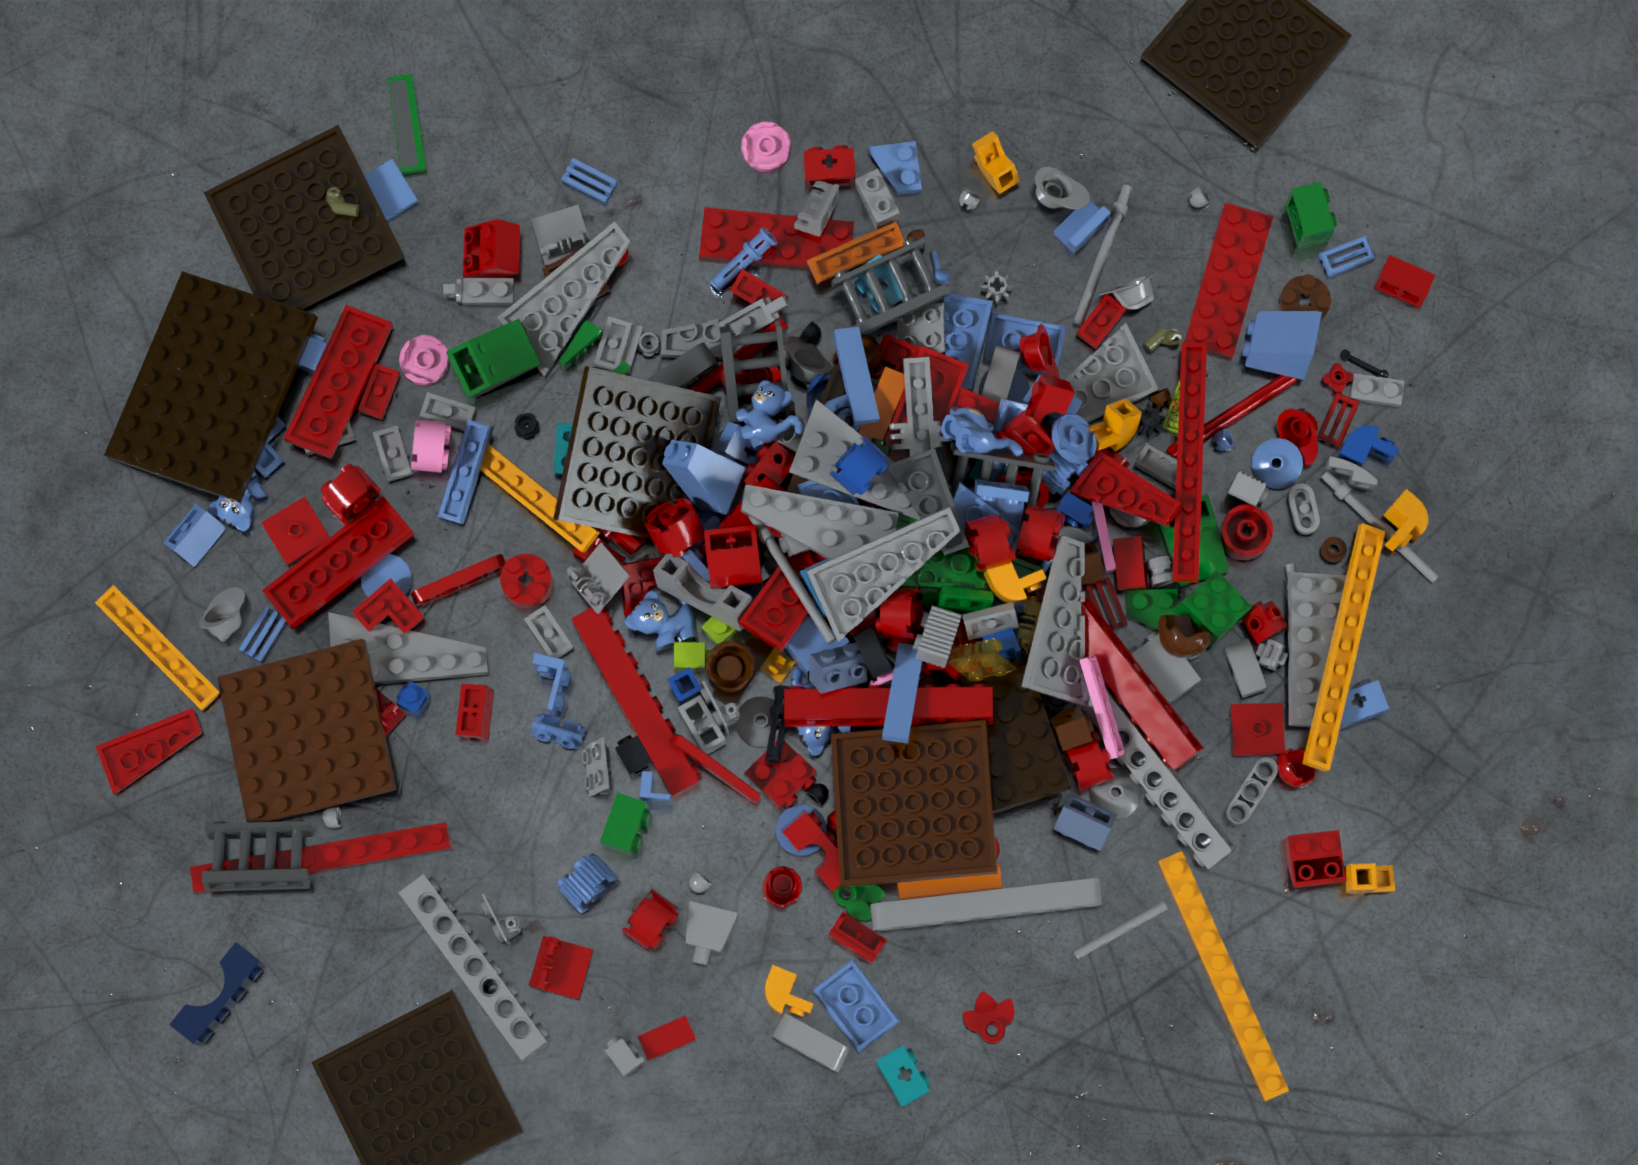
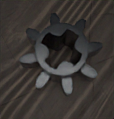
M1147 403L1146 409L1138 408L1142 412L1139 422V433L1144 430L1151 436L1154 429L1157 431L1162 430V426L1158 422L1164 421L1165 416L1159 414L1160 406L1152 408ZM1154 417L1153 422L1146 423L1144 421L1145 418Z

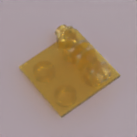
M1029 595L1027 600L1024 601L1022 613L1034 615L1035 617L1021 615V618L1034 622L1033 625L1019 623V626L1031 628L1032 631L1019 628L1016 638L1019 646L1028 648V651L1031 650L1043 599L1038 600V597Z
M995 638L984 640L982 643L979 641L976 644L970 643L969 645L956 646L950 652L952 659L948 660L952 667L970 681H981L984 677L993 675L1004 676L1007 672L1017 670L1015 666L999 654V650H1002V643Z

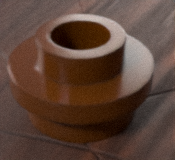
M1329 537L1323 542L1321 553L1327 561L1339 562L1345 557L1347 546L1341 538ZM1336 545L1339 548V552L1332 553L1330 546Z

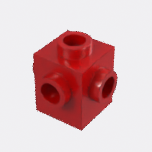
M1273 600L1262 604L1261 601L1252 605L1250 613L1242 618L1247 631L1253 636L1257 644L1273 638L1289 627Z

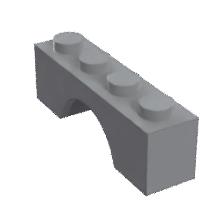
M666 554L653 569L658 588L738 631L743 629L738 623L753 602L751 595L732 585L727 589H711L710 584L702 579L687 561L679 557H673L672 554Z

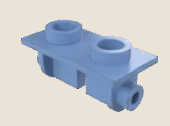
M545 713L536 715L535 721L532 723L531 736L544 742L551 741L561 744L565 748L581 750L582 738H584L586 728L582 727V724L565 720L563 726L559 727L560 718Z

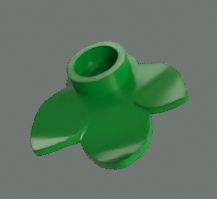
M877 885L844 888L839 886L833 891V896L839 905L846 907L851 917L861 921L871 920L869 906L879 903L885 897V892ZM842 890H850L851 896L843 898L841 895Z

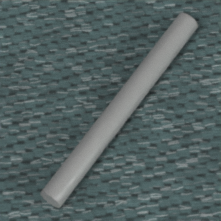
M1162 901L1073 950L1074 956L1079 960L1168 910L1166 904Z

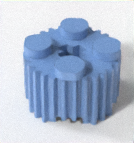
M1055 449L1048 455L1052 459L1055 469L1054 471L1044 470L1042 482L1053 496L1057 493L1063 496L1072 486L1070 481L1073 477H1080L1088 464L1086 462L1080 464L1071 463L1064 459Z
M594 853L590 854L587 858L585 856L580 858L573 865L576 870L571 875H564L556 884L559 887V891L580 913L590 908L587 905L590 901L594 902L604 897L612 888L610 882L618 878L607 864Z

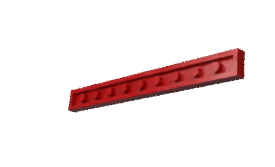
M1182 342L1175 499L1181 502L1183 507L1177 513L1174 520L1172 582L1198 583L1207 343Z
M444 822L302 847L301 867L307 869L310 874L451 849L448 826ZM291 849L276 852L275 868L288 869L291 867ZM265 854L250 856L249 869L262 870L265 868ZM239 858L223 861V870L236 871L239 868ZM213 863L190 867L193 893L206 892L202 883V871L213 869Z

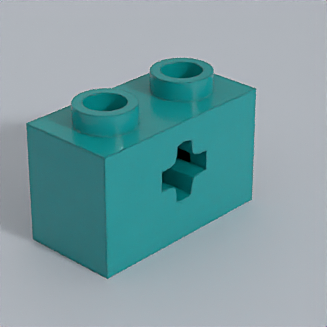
M904 1045L876 1060V1064L901 1108L929 1092L927 1086L931 1085L925 1072L919 1073L914 1063L918 1062L912 1049L906 1050ZM901 1068L912 1072L909 1076V1082H906L905 1079L899 1080L898 1076L901 1073Z

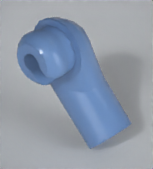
M847 395L829 400L824 406L833 413L849 407Z

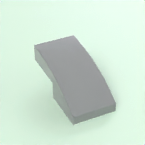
M1332 456L1326 462L1325 471L1350 476L1348 486L1374 490L1377 486L1378 480L1356 464Z
M1249 639L1224 646V652L1233 670L1234 679L1242 698L1266 691L1265 680Z

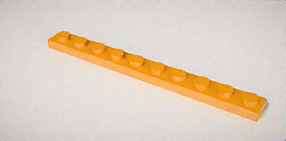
M1364 523L1358 525L1302 763L1324 772L1329 771L1385 536V531Z
M1180 851L1159 860L1160 869L1264 1102L1288 1092V1086L1183 852Z

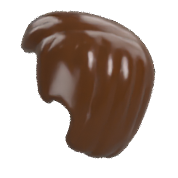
M1163 615L1159 618L1158 631L1160 642L1165 651L1171 656L1177 658L1193 657L1209 646L1210 633L1205 632L1203 626H1200V629L1194 628L1190 616Z
M732 639L718 643L710 651L706 662L708 677L712 680L715 688L724 693H734L741 690L750 681L754 671L753 652L743 642Z

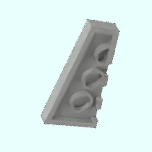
M715 319L707 323L690 324L662 330L661 357L678 358L696 345L705 342L715 359L723 360L720 326L718 324L722 320ZM762 328L761 330H759V331H757V332H755V333H760L761 331L764 330V328ZM744 345L737 346L736 349H732V353H735ZM763 349L752 358H762Z

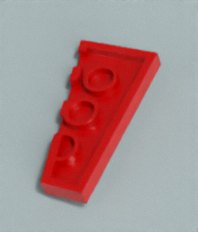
M1100 450L1069 490L1072 495L1167 527L1183 507L1181 502Z
M193 708L95 746L114 795L203 733Z

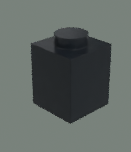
M628 735L617 742L619 746L615 747V750L631 778L653 766V762L638 736L632 738L631 735Z

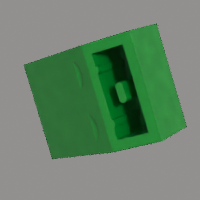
M520 319L470 339L446 352L468 398H477L541 365Z
M1208 494L1201 497L1198 581L1207 579L1216 570L1220 574L1229 572L1216 517ZM1175 517L1168 527L1160 524L1172 564ZM1179 582L1180 587L1191 584L1188 582Z

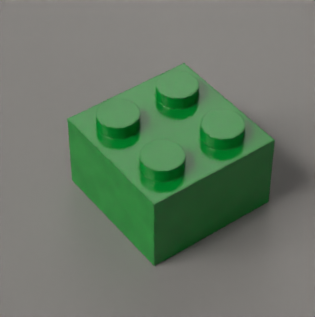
M1321 182L1291 189L1286 201L1299 250L1328 243L1335 227H1337L1334 212L1330 213L1328 203H1330L1328 190L1326 188L1323 189Z
M1216 570L1188 595L1174 612L1177 615L1190 616L1192 625L1196 629H1200V626H1203L1205 632L1210 633L1211 639L1208 647L1211 648L1250 611L1252 606Z
M617 792L600 839L603 848L632 857L634 852H639L643 841L642 835H640L642 827L647 829L652 815L647 802Z

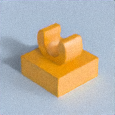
M774 648L761 666L760 671L779 684H782L796 662Z

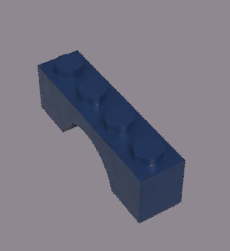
M237 942L233 944L219 962L225 977L224 987L220 995L213 1002L204 1006L185 1004L169 1024L194 1045L198 1046L200 1042L204 1044L213 1033L211 1028L216 1022L221 1023L229 1014L227 1008L233 1001L237 1003L246 992L244 987L250 980L254 982L263 970L260 968L263 962Z

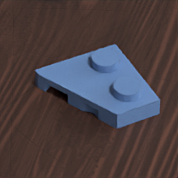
M916 141L868 147V154L879 166V170L888 179L890 186L897 195L922 192Z

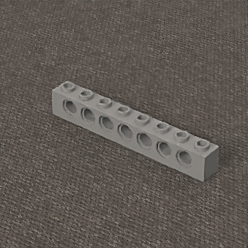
M1108 685L1105 686L1119 733L1125 731L1129 735L1128 744H1123L1125 754L1116 758V760L1121 765L1125 764L1129 768L1131 779L1137 785L1141 784L1147 791L1145 795L1150 803L1154 806L1158 805L1162 810L1161 816L1169 826L1173 825L1179 832L1177 836L1186 847L1190 846L1195 852L1193 856L1201 867L1212 868L1235 850L1236 846L1176 770L1163 763L1158 749L1147 742L1144 731L1130 720V713L1124 705L1121 706L1116 702L1111 688ZM1090 697L1085 701V706L1080 705L1083 710L1082 712L1087 711L1091 722L1099 730L1098 735L1104 743ZM1137 751L1145 755L1146 760L1143 765L1135 761L1134 756ZM1152 772H1157L1161 775L1162 781L1160 785L1152 783L1150 779ZM1168 792L1176 794L1178 802L1175 806L1167 802L1166 796ZM1184 813H1190L1193 816L1194 823L1192 826H1188L1183 822L1182 817ZM1200 833H1205L1209 836V846L1200 844Z
M424 874L398 893L518 1057L524 1062L548 1044L545 1037L549 1034L540 1022L535 1025L530 1019L533 1013L525 1002L519 1004L514 996L518 992L508 980L506 983L502 981L499 976L502 970L494 960L488 962L483 955L487 950L479 939L473 941L468 933L472 930L462 918L458 921L453 912L457 909L448 897L443 900L438 894L441 888L433 877L427 879ZM428 897H433L436 899L435 908L430 911L424 910V900ZM443 918H449L452 922L451 928L447 931H440L438 929V923ZM458 939H465L467 942V947L463 952L454 951L453 945ZM475 959L482 962V969L478 973H471L469 971L470 962ZM490 980H494L498 984V989L493 994H487L484 991L485 983ZM505 1001H510L513 1004V1011L509 1015H502L499 1011L501 1003ZM520 1022H525L529 1026L528 1033L524 1036H517L515 1034V1026Z

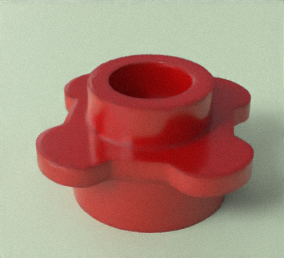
M1334 363L1332 370L1323 376V381L1338 393L1343 392L1346 384L1353 380V374L1345 371L1340 363Z

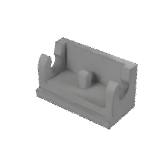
M816 181L814 186L823 189L825 192L812 189L802 212L798 215L794 229L820 237L838 203L839 185Z

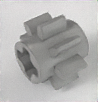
M995 271L993 277L985 276L984 280L988 285L981 286V291H987L985 300L991 298L995 300L997 305L1001 298L1009 299L1006 291L1012 290L1013 285L1006 283L1008 275L1002 277ZM994 284H998L999 292H995Z
M1268 639L1266 645L1260 643L1255 656L1260 658L1259 665L1276 671L1278 665L1284 667L1288 654L1284 653L1285 646L1283 644Z

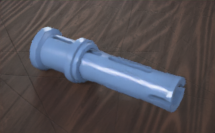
M761 227L759 229L760 233L750 242L746 241L743 250L717 275L710 279L711 284L718 291L721 292L727 284L740 274L742 269L744 270L754 260H760L762 254L767 249L778 244L775 237L765 227ZM740 262V265L737 268H735L728 276H726V274Z

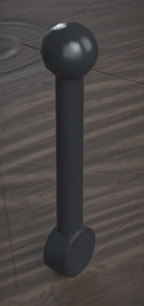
M1345 349L1340 353V358L1344 361L1349 359L1378 374L1379 377L1388 378L1389 376L1387 370H1380L1352 356L1349 350Z

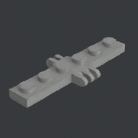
M929 357L903 359L907 423L890 424V430L900 429V434H891L890 439H901V444H892L891 450L909 449V457L936 447H943L942 442L952 441L942 436L941 421L933 420Z

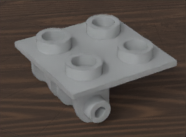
M579 205L530 219L545 266L560 260L590 242Z
M944 303L930 304L898 319V339L917 347L924 346L943 354L945 352Z
M603 543L596 547L581 567L572 565L567 569L569 581L597 614L602 611L630 577Z
M702 681L703 689L700 690L702 699L708 708L713 707L715 712L712 715L720 730L724 729L725 733L729 734L728 727L736 724L740 719L738 706L734 703H728L718 708L705 681Z
M601 737L585 745L582 752V760L586 765L587 772L585 788L589 792V797L599 793L600 795L611 794L610 789H613L612 778L608 776V774H611V770L607 769L610 766V763L607 762L610 761L609 747H606L605 739Z
M482 894L484 901L480 904L489 920L493 918L496 922L492 928L501 943L505 941L510 946L509 939L519 935L522 931L521 923L514 916H509L499 921L485 894Z

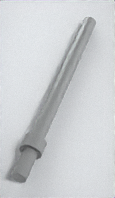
M1123 185L1118 201L1113 204L1111 220L1073 324L1081 327L1084 323L1122 217H1125L1127 213V203L1133 189L1129 185Z
M1326 471L1321 478L1336 491L1334 494L1340 500L1344 499L1372 527L1385 531L1384 538L1389 541L1394 532L1350 492L1352 489L1345 482L1342 484L1333 474ZM1397 546L1396 549L1430 582L1433 583L1439 577L1409 546Z
M749 516L752 524L756 525L759 540L762 544H766L827 644L836 641L832 630L776 543L775 536L766 525Z

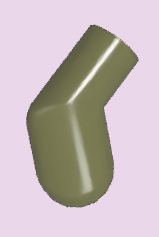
M330 187L327 190L326 201L334 213L358 216L359 204L347 203L337 187Z
M1159 328L1143 345L1148 351L1152 352L1160 344H1180L1182 335L1175 329Z

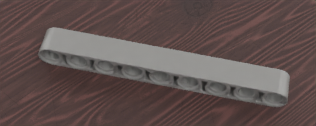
M1092 878L871 904L870 909L873 931H884L1103 905L1100 879Z

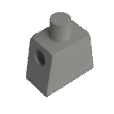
M689 901L685 943L687 946L695 947L693 963L707 966L710 952L722 954L736 923L738 913Z

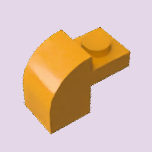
M993 131L972 143L977 165L991 186L999 194L1020 182L1014 163L1004 154L999 138Z
M1126 398L1106 405L1103 422L1088 427L1090 432H1094L1096 436V449L1098 451L1109 446L1114 451H1117L1124 447L1135 435L1142 412Z
M1408 489L1397 498L1383 515L1398 528L1385 546L1393 552L1398 545L1404 547L1410 539L1415 542L1427 528V510L1423 503Z
M1012 562L986 570L984 573L993 594L1007 603L1024 602L1027 599L1024 590H1027L1028 593L1042 588L1041 583L1047 579L1043 569L1019 579Z
M1376 863L1344 866L1347 894L1395 891L1393 865L1376 866Z
M772 965L765 984V995L770 1007L780 1015H782L785 1006L790 1007L788 1012L803 1017L804 1013L810 1015L814 1004L790 994L797 974Z

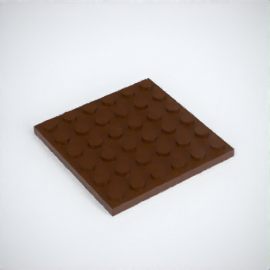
M364 639L217 677L247 823L274 822L397 790L366 641Z
M986 720L913 726L910 730L908 743L882 740L883 729L831 734L841 888L998 874Z

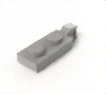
M457 279V284H443L444 298H456V302L463 303V305H513L514 279Z
M783 296L774 301L767 297L766 299L758 300L718 324L720 327L729 326L730 334L735 333L736 336L753 334L780 318L778 312L788 307L789 304Z

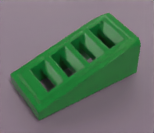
M587 320L584 321L559 361L561 369L566 371L602 338L603 330Z

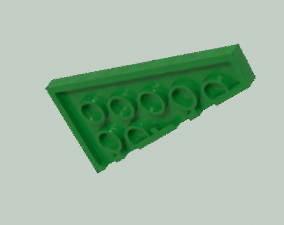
M899 513L896 530L917 520ZM968 547L944 555L940 549L900 586L942 589V586H957L959 588L991 591L984 576L985 571H977L974 563H977L978 559L975 556H971ZM1018 558L1011 561L1019 579L1042 568Z

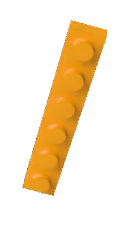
M491 444L488 445L481 471L577 549L585 553L600 532L594 527L553 519L558 498Z
M114 585L95 602L201 711H204L220 695V692Z

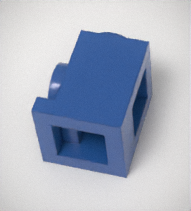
M1068 492L1056 509L1061 514H1065L1064 524L1067 526L1087 530L1094 519V516L1091 515L1094 507Z
M1012 628L983 637V647L979 649L984 663L989 662V665L994 663L1001 665L1007 663L1012 658L1016 662L1021 661V649Z
M690 667L667 679L679 702L684 701V703H687L701 695L700 690L702 688Z
M410 681L407 686L403 685L400 689L396 705L419 717L431 695L428 690Z

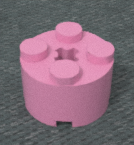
M416 419L411 470L442 473V470H447L449 450H444V445L449 446L451 425H446V422Z

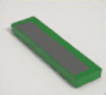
M412 74L388 77L387 81L401 173L406 175L425 172L427 168Z

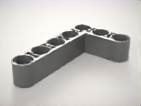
M705 342L691 348L646 380L686 389L711 372L719 363Z

